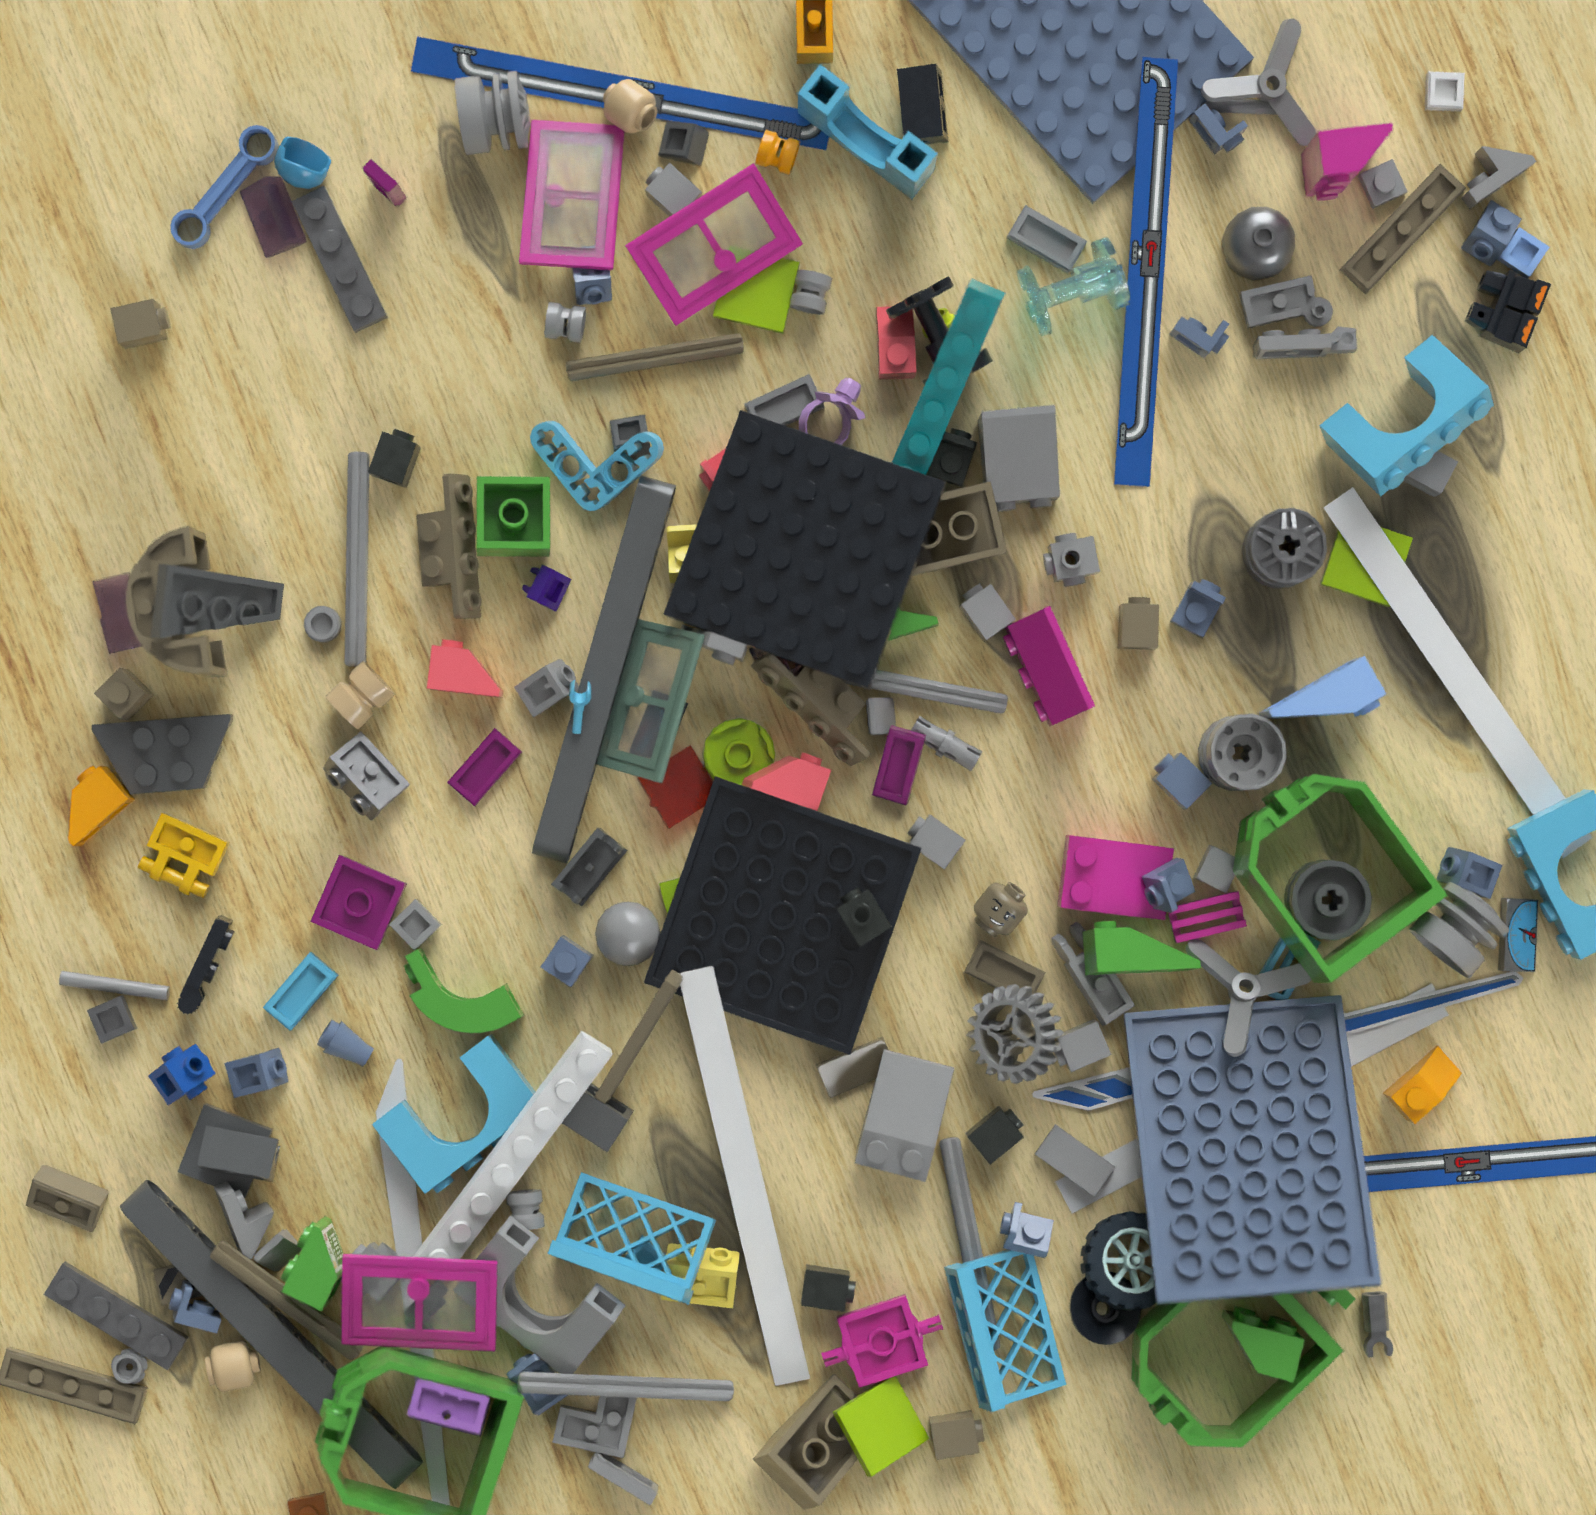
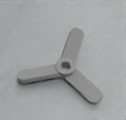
M1286 19L1281 23L1265 68L1261 74L1209 79L1203 84L1201 94L1210 102L1259 98L1262 101H1267L1296 142L1302 146H1307L1317 132L1286 89L1287 82L1285 78L1301 34L1300 23L1296 19ZM1267 80L1272 83L1273 90L1267 87Z
M1200 939L1190 940L1185 948L1189 956L1200 960L1201 967L1228 989L1231 1002L1223 1046L1225 1052L1232 1057H1238L1246 1050L1253 1004L1257 997L1305 985L1311 981V978L1300 963L1253 975L1246 972L1240 973ZM1244 986L1249 992H1243L1239 987Z

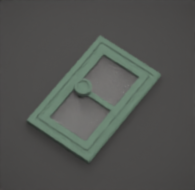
M638 619L597 765L663 783L705 635Z

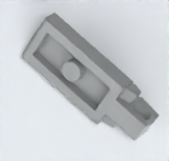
M1338 326L1332 333L1320 334L1318 329H1305L1299 331L1298 335H1284V331L1281 330L1266 331L1262 333V336H1258L1253 344V357L1255 359L1325 357L1327 354L1354 353L1357 350L1356 329Z

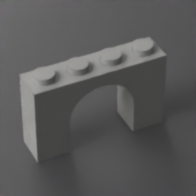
M509 1216L476 1259L498 1261L496 1326L508 1332L524 1348L531 1350L544 1360L554 1371L573 1374L614 1324L626 1305L596 1283L579 1306L569 1314L547 1316L530 1308L517 1291L515 1272L539 1237L512 1216ZM459 1281L453 1291L459 1294L466 1303L476 1308V1282Z

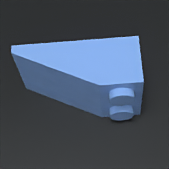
M1362 656L1348 661L1258 714L1267 719L1331 716L1353 713L1357 717L1379 707L1381 704L1378 699L1386 695V692L1366 657Z

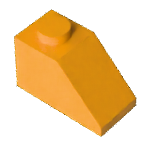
M93 765L77 777L79 784L72 789L68 834V842L73 847L82 846L135 800L133 795L128 792L127 788L108 766L95 768Z
M1435 1046L1384 1091L1383 1094L1407 1121L1416 1124L1444 1099L1462 1072L1439 1046Z

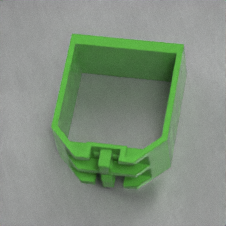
M1312 774L1309 777L1305 776L1302 779L1298 778L1287 787L1270 792L1262 798L1266 806L1259 811L1254 810L1240 821L1233 873L1314 983H1332L1448 896L1365 782ZM1333 792L1343 794L1413 891L1322 958L1256 866L1259 845L1262 839L1305 809L1324 793Z
M1291 1294L1271 1296L1316 1344L1300 1358L1294 1383L1278 1379L1231 1425H1204L1148 1365V1342L1190 1302L1159 1304L1147 1313L1133 1331L1131 1379L1134 1381L1138 1391L1150 1403L1149 1408L1163 1426L1170 1422L1189 1446L1243 1447L1344 1352L1336 1341Z
M377 1347L337 1369L332 1389H335L333 1399L324 1398L319 1413L322 1421L320 1422L315 1442L318 1445L319 1459L343 1504L384 1515L487 1514L524 1399L522 1393L518 1392L516 1383L510 1381L509 1378L396 1347ZM392 1369L494 1397L459 1508L344 1478L339 1466L345 1453L367 1382Z

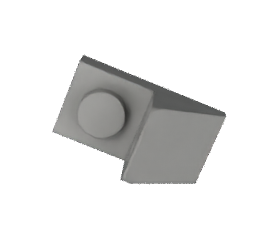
M1482 146L1475 155L1489 174V177L1483 172L1466 184L1470 190L1461 198L1467 207L1471 209L1525 172L1537 161L1533 155Z
M226 1181L215 1186L214 1190L237 1250L247 1258L252 1259L273 1217L274 1211L267 1202L248 1209L241 1190L234 1191Z

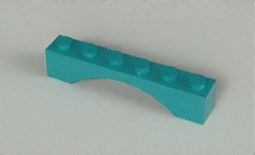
M973 278L971 279L891 463L927 475L958 400L1005 296V292Z

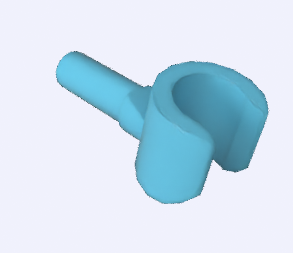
M573 680L569 690L570 701L574 704L572 733L580 734L584 706L591 700V684L588 681L587 691L580 694L575 692V680Z

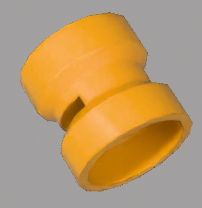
M766 129L758 149L755 164L765 168L768 166L776 167L780 173L790 176L801 141L791 137L786 140L779 138L776 132Z

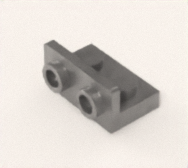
M361 731L331 755L323 767L330 784L336 789H342L350 798V803L355 811L362 816L366 815L371 821L410 785Z

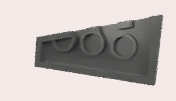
M159 564L150 638L161 639L179 634L186 635L198 633V631L217 630L236 625L280 620L284 584Z

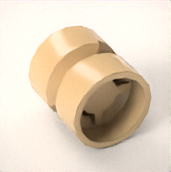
M364 661L357 665L349 674L350 683L339 682L326 695V698L334 708L356 729H360L373 716L372 707L381 708L395 696V693L385 681Z

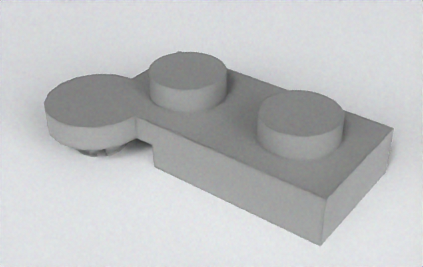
M1311 275L1239 293L1247 329L1304 316L1305 321L1309 325L1321 327L1331 319L1333 308L1328 300L1322 297H1315V288Z

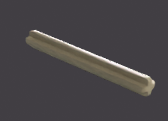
M736 333L570 360L566 362L567 376L569 380L576 381L741 354L744 351L743 339L741 334Z
M220 1241L214 1247L210 1254L212 1260L349 1360H353L360 1354L363 1346L341 1344L342 1327L318 1309L281 1292L284 1287L283 1283L226 1241Z

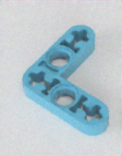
M555 421L539 423L533 428L530 435L531 444L535 451L575 501L588 511H595L607 506L661 458L664 451L663 442L657 434L650 431L642 432L631 437L596 468L560 423ZM543 431L554 432L555 435L552 437V442L555 446L552 443L546 445L543 443L542 440L545 438ZM640 441L642 443L649 441L652 444V447L649 449L651 456L646 454L634 461L630 456L635 455L641 450L642 445ZM567 447V450L560 452L554 458L553 453L558 452L557 448ZM566 456H573L579 462V471L575 476L568 475L563 469V461ZM616 461L623 462L628 469V475L624 481L616 480L611 474V467ZM586 474L590 476V478L584 480L585 483L578 486L575 484L576 481L584 478ZM588 487L599 488L600 492L597 494V498L600 501L597 499L590 501L587 496L590 494Z

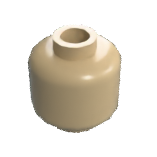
M626 79L617 84H612L604 93L603 111L605 118L629 134L639 131L643 132L653 124L658 111L655 96L633 80Z
M243 1340L214 1346L211 1349L210 1356L205 1357L210 1386L216 1385L217 1389L221 1392L251 1386L254 1382V1373L261 1371L257 1350L250 1351L248 1344Z

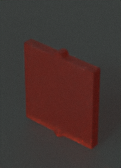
M691 745L670 757L663 783L642 777L637 778L650 799L649 806L655 807L668 829L705 807L713 784L707 770L702 765Z

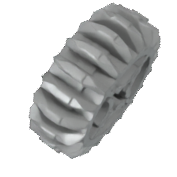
M1017 984L1008 985L1007 988L1000 986L994 988L993 994H984L981 997L983 1003H978L973 1007L977 1016L970 1017L968 1022L975 1029L969 1031L966 1036L975 1039V1044L969 1050L979 1052L980 1056L976 1061L977 1064H988L986 1074L992 1075L997 1073L998 1081H1006L1010 1078L1011 1083L1014 1084L1022 1082L1023 1079L1029 1082L1036 1079L1037 1074H1045L1048 1071L1047 1065L1056 1062L1057 1058L1053 1052L1060 1051L1063 1046L1055 1041V1038L1062 1036L1064 1032L1060 1029H1055L1054 1023L1059 1022L1061 1017L1058 1015L1051 1016L1049 1013L1054 1004L1050 1002L1042 1004L1044 994L1038 992L1032 995V987L1029 986L1021 987V989ZM1006 1005L1013 1006L1011 1013L1007 1014L1006 1020L996 1021L1002 1008ZM1034 1047L1031 1056L1025 1062L1017 1061L1018 1054H1021L1024 1048Z

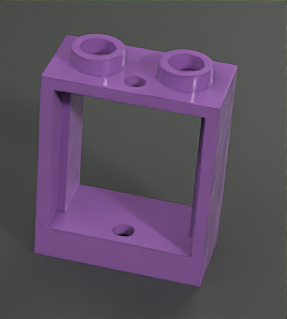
M417 1378L407 1415L411 1419L481 1437L491 1401L487 1396ZM445 1415H451L449 1419L444 1420Z

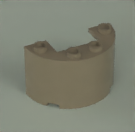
M190 526L175 529L151 543L131 571L126 590V608L130 625L141 645L148 653H151L165 665L197 675L225 677L227 676L221 640L209 642L208 636L185 639L184 634L161 639L150 638L159 564L204 571L211 570L206 534Z

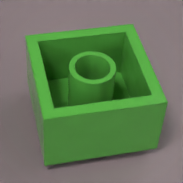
M477 476V556H550V477Z

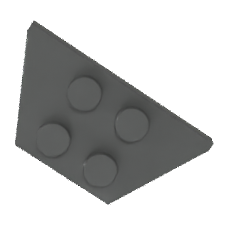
M233 714L95 724L91 726L94 735L130 794L205 789L214 761L217 760L221 751V744L227 729L232 724Z

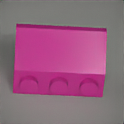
M1392 123L1318 131L1301 153L1306 197L1316 196L1317 201L1338 198V193L1344 191L1393 131Z
M1050 606L1005 628L1007 635L1003 636L1004 643L1011 656L1017 654L1021 662L1022 668L1018 669V673L1026 689L1032 687L1036 695L1037 701L1032 704L1041 722L1047 720L1049 726H1052L1095 707Z

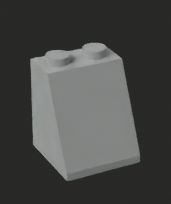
M1055 405L982 411L978 419L983 483L991 481L997 511L1016 510V504L1030 503V508L1051 507L1052 500H1057L1060 497Z

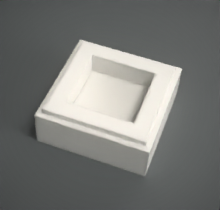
M1429 71L1426 74L1425 110L1461 112L1464 100L1465 73Z

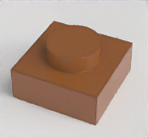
M325 1492L290 1498L287 1502L290 1515H330Z

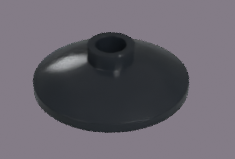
M1109 1271V1274L1113 1278L1116 1275V1273ZM1084 1277L1074 1288L1069 1304L1071 1320L1077 1331L1087 1340L1101 1345L1116 1344L1128 1338L1139 1323L1141 1309L1133 1311L1118 1310L1109 1307V1304L1104 1302L1107 1305V1312L1104 1315H1100L1096 1310V1306L1100 1301L1095 1297L1094 1291L1088 1289L1085 1283L1087 1279ZM1122 1277L1118 1284L1125 1288H1132V1283L1125 1277Z

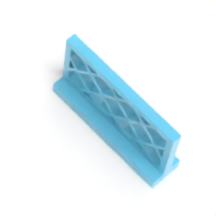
M581 1172L556 1241L552 1240L547 1254L689 1305L694 1292L691 1289L716 1220ZM587 1183H590L600 1188L605 1200L587 1209L582 1196ZM607 1190L618 1194L610 1197ZM626 1196L633 1199L638 1212L620 1221L613 1203ZM640 1201L651 1206L643 1209ZM580 1205L582 1212L576 1214ZM608 1206L615 1224L597 1232L590 1214ZM658 1208L666 1210L672 1224L653 1232L646 1214ZM673 1213L684 1216V1218L676 1221ZM585 1217L592 1235L581 1241L567 1238L572 1223ZM641 1217L648 1236L631 1244L623 1226ZM691 1220L703 1223L704 1227L700 1238L687 1244L679 1226ZM618 1229L626 1247L614 1253H609L605 1250L600 1237ZM674 1229L682 1247L664 1256L656 1238ZM595 1240L598 1248L587 1244ZM652 1241L659 1259L647 1265L640 1264L633 1249ZM696 1247L694 1255L692 1256L690 1249ZM628 1252L631 1260L623 1258L621 1255ZM685 1252L690 1266L685 1279L672 1275L667 1261ZM662 1264L665 1272L654 1269V1267Z
M1007 1249L969 1262L955 1263L944 1267L979 1408L994 1412L1005 1408L1006 1404L1066 1385L1033 1255ZM1023 1254L1026 1268L1019 1280L1007 1273L1006 1269L1013 1257ZM1002 1261L999 1267L993 1264ZM987 1266L996 1271L987 1290L977 1285L974 1269ZM1002 1276L1017 1284L1008 1303L993 1294ZM1028 1279H1029V1281H1030V1285H1031V1286H1029V1285L1026 1284L1027 1281H1028ZM1023 1288L1033 1294L1035 1301L1029 1315L1014 1307ZM979 1292H981L982 1294H984L982 1300H981V1297H980V1293H979ZM990 1299L1005 1307L996 1325L987 1321L984 1313ZM1011 1311L1026 1319L1017 1338L1002 1330ZM1032 1323L1042 1329L1044 1337L1037 1350L1023 1342ZM988 1327L993 1330L991 1335L989 1333ZM999 1334L1014 1342L1005 1361L995 1356L993 1349ZM1020 1346L1035 1354L1025 1373L1011 1365ZM1046 1349L1048 1352V1356L1044 1355ZM1041 1359L1051 1364L1054 1379L1043 1383L1032 1377ZM997 1362L1002 1365L1000 1370L998 1368ZM1009 1369L1023 1378L1015 1392L1005 1395L1002 1381ZM1029 1382L1035 1384L1033 1386L1027 1387Z

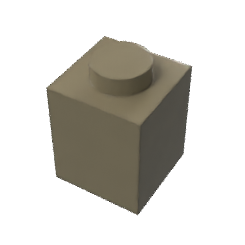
M154 299L110 308L118 344L125 349L168 340L166 329H169L171 325L167 309L165 307L161 308L160 304Z
M1129 597L1128 603H1123L1119 606L1118 649H1157L1159 604H1150V598Z
M119 668L94 693L122 720H130L154 696L129 669Z
M972 1410L929 1417L936 1460L979 1453L978 1442L985 1441L981 1419L974 1420Z

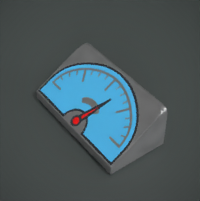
M1501 898L1500 919L1509 928V932L1504 938L1499 937L1498 970L1535 972L1538 900Z

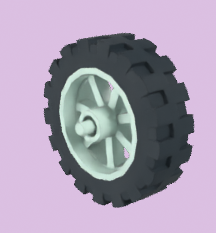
M1130 1211L1115 1214L1101 1220L1087 1234L1085 1238L1087 1240L1086 1244L1082 1246L1080 1256H1083V1263L1080 1266L1082 1274L1085 1273L1087 1279L1085 1283L1088 1289L1094 1291L1095 1297L1102 1303L1106 1302L1109 1304V1307L1114 1309L1133 1311L1146 1309L1156 1304L1153 1270L1144 1265V1258L1151 1255L1150 1249L1142 1253L1137 1251L1140 1237L1150 1246L1146 1213ZM1124 1234H1132L1129 1252L1117 1237ZM1111 1243L1121 1254L1118 1258L1107 1257V1250ZM1107 1264H1117L1120 1268L1113 1278L1109 1274ZM1136 1269L1151 1276L1149 1281L1141 1287ZM1127 1271L1130 1274L1132 1288H1125L1118 1284Z

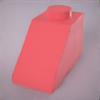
M876 307L879 380L915 379L916 349L913 309L890 320L886 309L890 307Z
M442 639L441 646L432 645L427 689L503 698L501 687L474 653L469 649H463V642Z
M802 752L800 759L788 755L745 777L742 785L817 811L831 770L820 766L822 759Z

